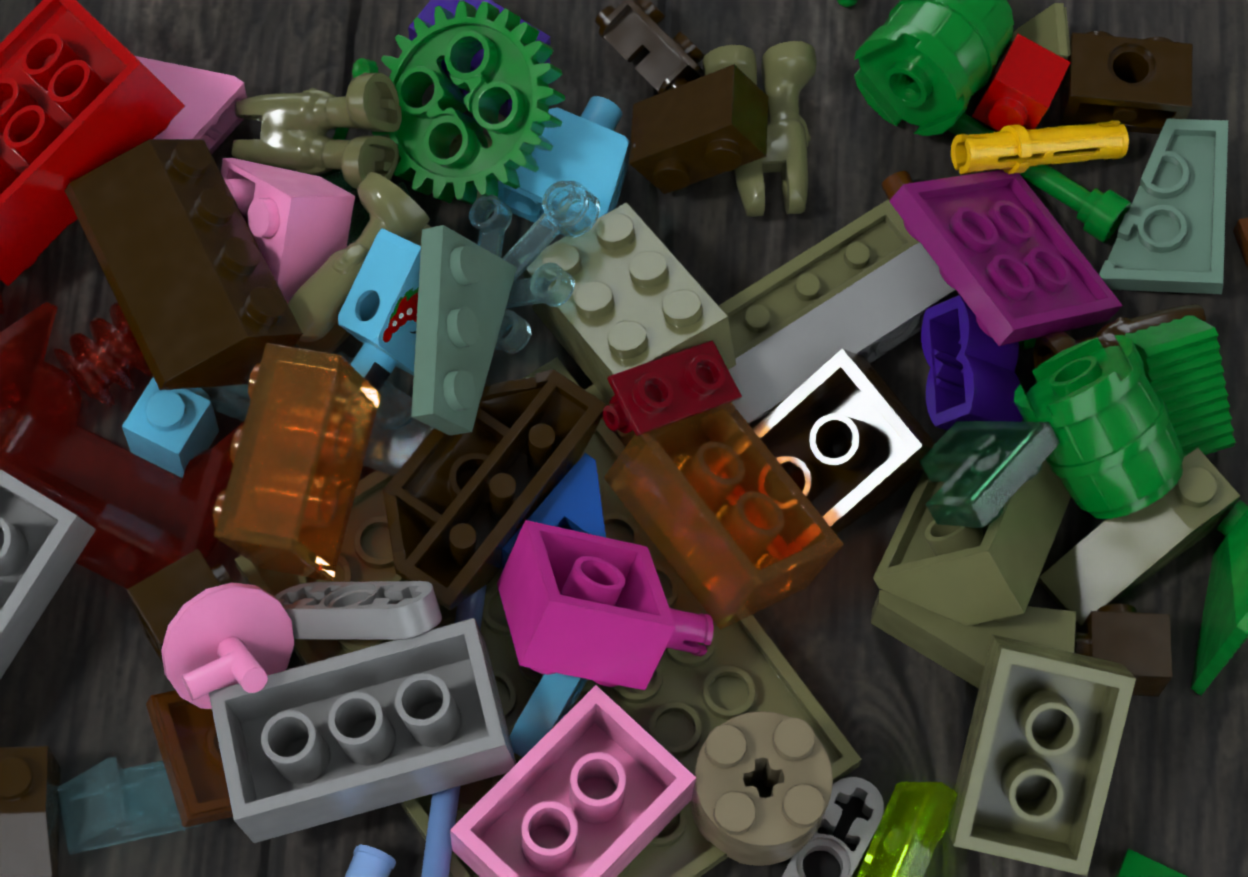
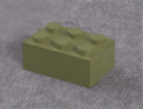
M627 202L520 261L533 311L609 403L615 395L607 380L610 375L712 340L728 370L736 365L728 316Z
M992 634L946 823V829L953 846L1083 876L1088 875L1136 681L1133 674L1123 664Z

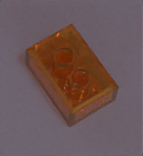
M266 343L261 363H257L250 374L248 394L251 401L244 426H240L233 437L231 445L233 467L227 490H223L219 494L215 503L213 519L216 530L214 536L259 568L333 582L381 394L341 355Z
M732 403L637 437L634 435L603 477L706 612L712 617L720 630L807 588L844 545Z

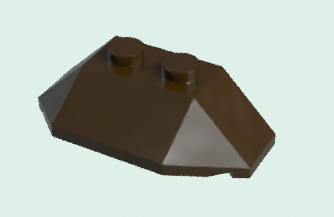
M554 369L536 373L535 377L509 380L484 386L472 432L450 436L432 428L383 489L396 574L407 581H426L431 583L437 602L448 610H452L488 584L502 567V548L579 461L603 417V409L607 404Z

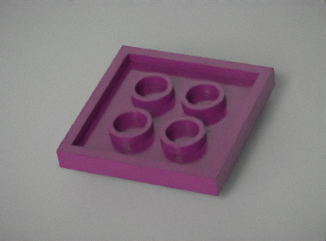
M1001 169L903 184L889 201L904 220L903 223L907 232L923 245L938 265L944 281L957 290L976 315L979 327L985 334L993 338L998 346L1041 337L1052 332H1063L1107 322L1123 306L1020 173L1008 174Z

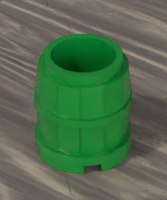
M900 0L890 11L889 18L884 25L875 30L858 48L854 60L859 58L860 64L859 70L854 74L856 85L868 105L885 121L894 126H897L902 119L910 124L919 126L914 134L921 136L943 134L965 112L969 99L990 81L996 66L1009 48L1013 38L1014 25L1012 9L1007 0Z
M1114 335L1120 346L1103 348L1097 337L1059 352L1032 371L1037 383L1029 389L1027 394L1021 383L1014 394V403L1025 423L1035 429L1045 450L1046 462L1051 471L1060 478L1064 487L1081 510L1087 511L1095 518L1100 519L1126 516L1149 506L1167 494L1183 475L1182 462L1184 454L1177 434L1170 422L1169 410L1164 400L1156 395L1150 382L1144 375V362L1133 341L1124 335Z

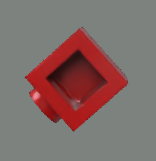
M1017 33L995 69L994 75L990 79L972 117L997 131H1000L1004 126L1017 124L1025 127V129H1035L1048 110L1071 62Z

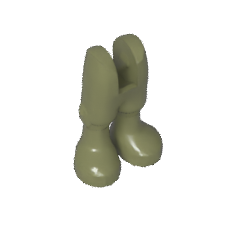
M788 41L770 47L763 54L760 65L762 84L765 94L769 97L768 109L770 119L767 127L766 157L734 169L740 198L749 217L764 215L765 182L763 173L781 172L782 194L786 213L801 214L806 209L809 183L807 147L809 146L811 136L805 120L799 115V93L815 75L817 60L815 48L811 44L803 41ZM726 45L713 49L704 56L702 61L704 75L735 64L757 85L756 55L751 48L744 45Z
M363 73L353 78L344 97H337L326 91L311 88L302 93H275L241 99L235 104L236 117L261 122L260 139L233 141L232 156L236 159L311 175H322L333 169L342 170L344 180L356 189L369 172L378 173L391 180L397 167L399 158L398 145L389 138L363 135L349 140H335L326 135L329 130L336 127L363 129L372 132H395L399 130L402 114L398 94L391 79L384 73Z
M369 172L357 188L360 202L370 217L362 234L345 249L333 253L295 292L288 302V306L303 333L296 346L304 355L313 360L327 358L350 335L349 332L339 326L338 314L380 229L383 228L421 246L422 229L431 228L427 224L430 218L425 211L400 187L378 173Z

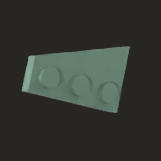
M1166 119L1141 177L1140 186L1132 205L1119 227L1112 251L1099 273V276L1110 290L1222 294L1229 120Z

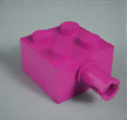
M525 520L497 582L520 666L529 667L538 673L546 675L559 673L589 679L606 687L620 685L646 690L666 648L689 652L700 657L706 654L707 648L704 645L710 646L713 638L714 624L712 617L708 614H695L669 608L648 547Z

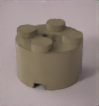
M765 711L750 712L733 717L709 733L699 752L694 772L696 782L690 801L691 811L699 832L708 842L710 841L718 849L726 853L727 857L742 864L755 866L783 862L792 858L812 839L822 822L833 786L832 768L827 752L815 736L811 726L799 718ZM761 780L765 787L773 788L770 797H759L757 787L750 786L751 781Z

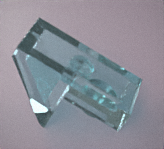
M110 757L58 787L67 847L70 855L204 825L199 824L183 828L163 760L122 769L117 757Z

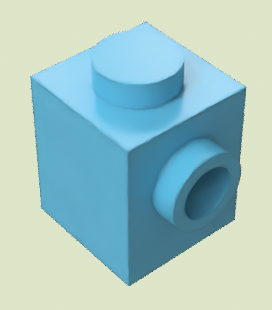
M154 377L122 425L133 457L186 483L190 480L219 432L212 402L209 395L202 388L159 390Z

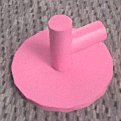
M231 582L205 589L186 602L167 627L161 649L164 674L181 698L203 709H212L209 693L217 689L240 684L248 693L259 692L267 683V675L282 672L288 668L294 647L292 620L275 596L256 585Z

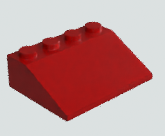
M42 0L0 43V280L7 286L24 270L31 267L48 245L68 225L78 219L65 193L69 183L143 142L154 139L168 127L171 120L185 107L147 67L76 0Z

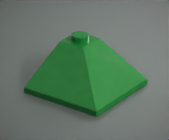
M1242 500L1235 504L1216 529L1225 536V539L1212 558L1190 687L1199 696H1202L1248 638V505Z

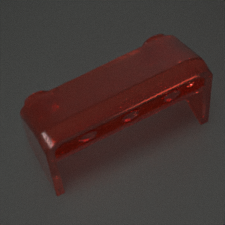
M45 302L0 332V469L76 514L96 529L75 563L129 589L196 549H199L206 561L246 496L272 413L259 408L212 449L204 450L191 459L185 468L183 478L76 425L81 409L80 391L74 380L66 372L44 361L58 307Z

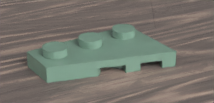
M444 225L422 229L411 417L451 436L472 432L517 267Z

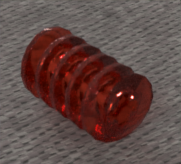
M118 302L111 305L109 309L113 325L98 317L90 322L89 328L93 340L81 333H75L70 337L69 344L73 356L62 349H54V354L73 381L90 398H95L110 409L115 406V401L109 386L116 383L128 392H133L135 385L130 370L134 367L150 378L153 376Z

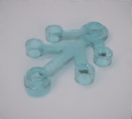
M559 181L551 185L542 199L544 213L502 258L517 267L506 308L545 303L550 307H558L567 302L571 297L575 287L574 278L556 263L550 262L541 265L531 278L518 280L517 278L559 233L567 237H579L587 233L596 223L600 212L599 200L579 182ZM493 194L487 197L481 196L473 203L469 212L470 223L479 230L477 245L501 258L505 231L512 221V210L510 206ZM494 211V213H493V215L491 216V218L488 219V217L490 216V214ZM556 280L555 285L548 290L550 284ZM505 310L494 350H502L508 354H514L522 350L527 345L531 336V327L528 321L512 310ZM513 326L510 334L505 337L506 332Z

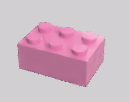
M595 685L450 829L452 851L479 877H617L691 801L696 777Z

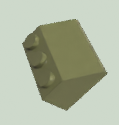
M1037 433L932 460L927 464L873 577L877 586L886 592L964 626L992 620L995 622H1005L1019 614H1024L1071 498L1060 478L1051 471L1047 464L1046 453Z

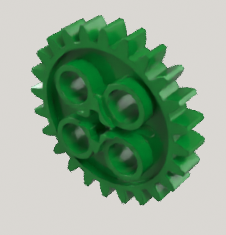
M462 0L457 4L455 16L452 12L441 6L435 7V25L433 26L418 17L415 18L413 21L417 37L413 40L399 34L395 37L398 46L402 50L399 58L383 55L381 61L392 70L389 78L398 94L402 122L399 130L395 132H372V134L389 138L398 145L399 163L393 174L408 182L413 180L412 189L428 196L433 192L434 198L446 203H451L456 195L457 200L473 205L478 191L482 196L489 199H498V181L514 189L519 188L520 183L516 169L520 166L537 172L539 168L531 153L535 148L547 151L552 150L553 145L542 134L544 128H555L562 125L560 119L548 112L549 106L564 101L565 95L548 86V84L554 82L563 74L561 69L550 63H544L554 50L544 42L536 41L540 32L538 29L526 22L520 24L521 17L506 8L499 14L498 8L482 1L478 10H476V7ZM484 49V58L481 65L471 72L470 67L473 56L479 50ZM443 59L445 60L446 67L450 73V78L446 76L445 72L441 67V62ZM434 84L432 99L425 106H422V97L425 90ZM458 87L468 91L469 93L465 96L463 93H461ZM512 99V110L509 116L499 123L498 114L501 106L507 100ZM468 109L474 118L464 114V112ZM483 128L488 131L492 139V145L489 148L486 136L482 131ZM462 134V145L459 151L453 157H450L449 149L452 140L457 135Z

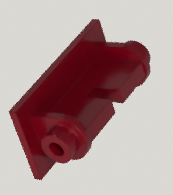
M712 340L610 375L607 380L615 395L611 398L609 405L604 407L603 419L610 430H619L622 433L634 431L637 437L739 400L742 395Z

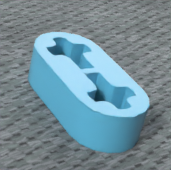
M559 673L544 674L510 734L513 753L523 758L572 709L588 679Z

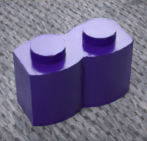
M960 295L926 309L922 321L921 343L925 359L930 366L926 382V405L934 426L983 443H988L1019 431L1023 418L1014 403L1015 390L1020 385V381L1014 373L1018 359L1019 342L998 346L995 340L985 334L979 327L976 315Z

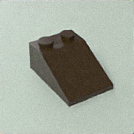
M842 348L701 475L777 571L784 572L893 495L937 457L942 450L863 356Z

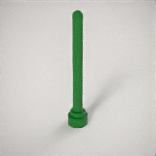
M965 112L947 130L955 136L959 134L969 135L995 132ZM1049 165L1032 166L1025 172L1020 173L1025 180L1078 212L1076 219L1084 224L1083 231L1104 244L1120 226L1131 206L1130 201L1111 189L1104 193L1095 188L1090 192Z

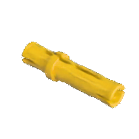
M1119 120L1030 130L1025 129V127L1019 124L1004 126L999 132L956 135L951 144V160L955 170H959L960 174L1003 169L1008 174L1023 173L1029 167L1037 165L1084 162L1099 159H1121L1127 153L1129 137L1125 125L1120 124Z

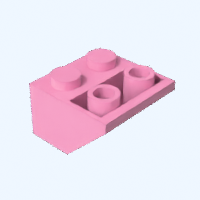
M223 158L221 175L288 304L295 292L333 253L347 247L355 195L320 176L236 158Z

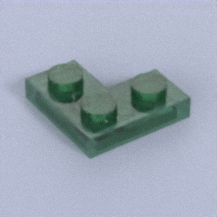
M956 421L919 461L931 482H945L925 504L937 525L980 528L995 521L1002 514L1006 502L1024 483L1034 478L1040 472L1043 461L1060 444L1050 423Z

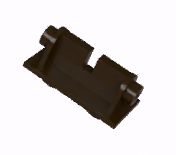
M624 0L616 9L612 5L605 7L595 19V23L600 27L599 35L604 40H607L629 63L646 47L650 53L635 69L658 91V94L688 83L696 73L701 77L705 76L704 71L698 66L705 55L681 31L671 39L658 26L666 16L650 0Z

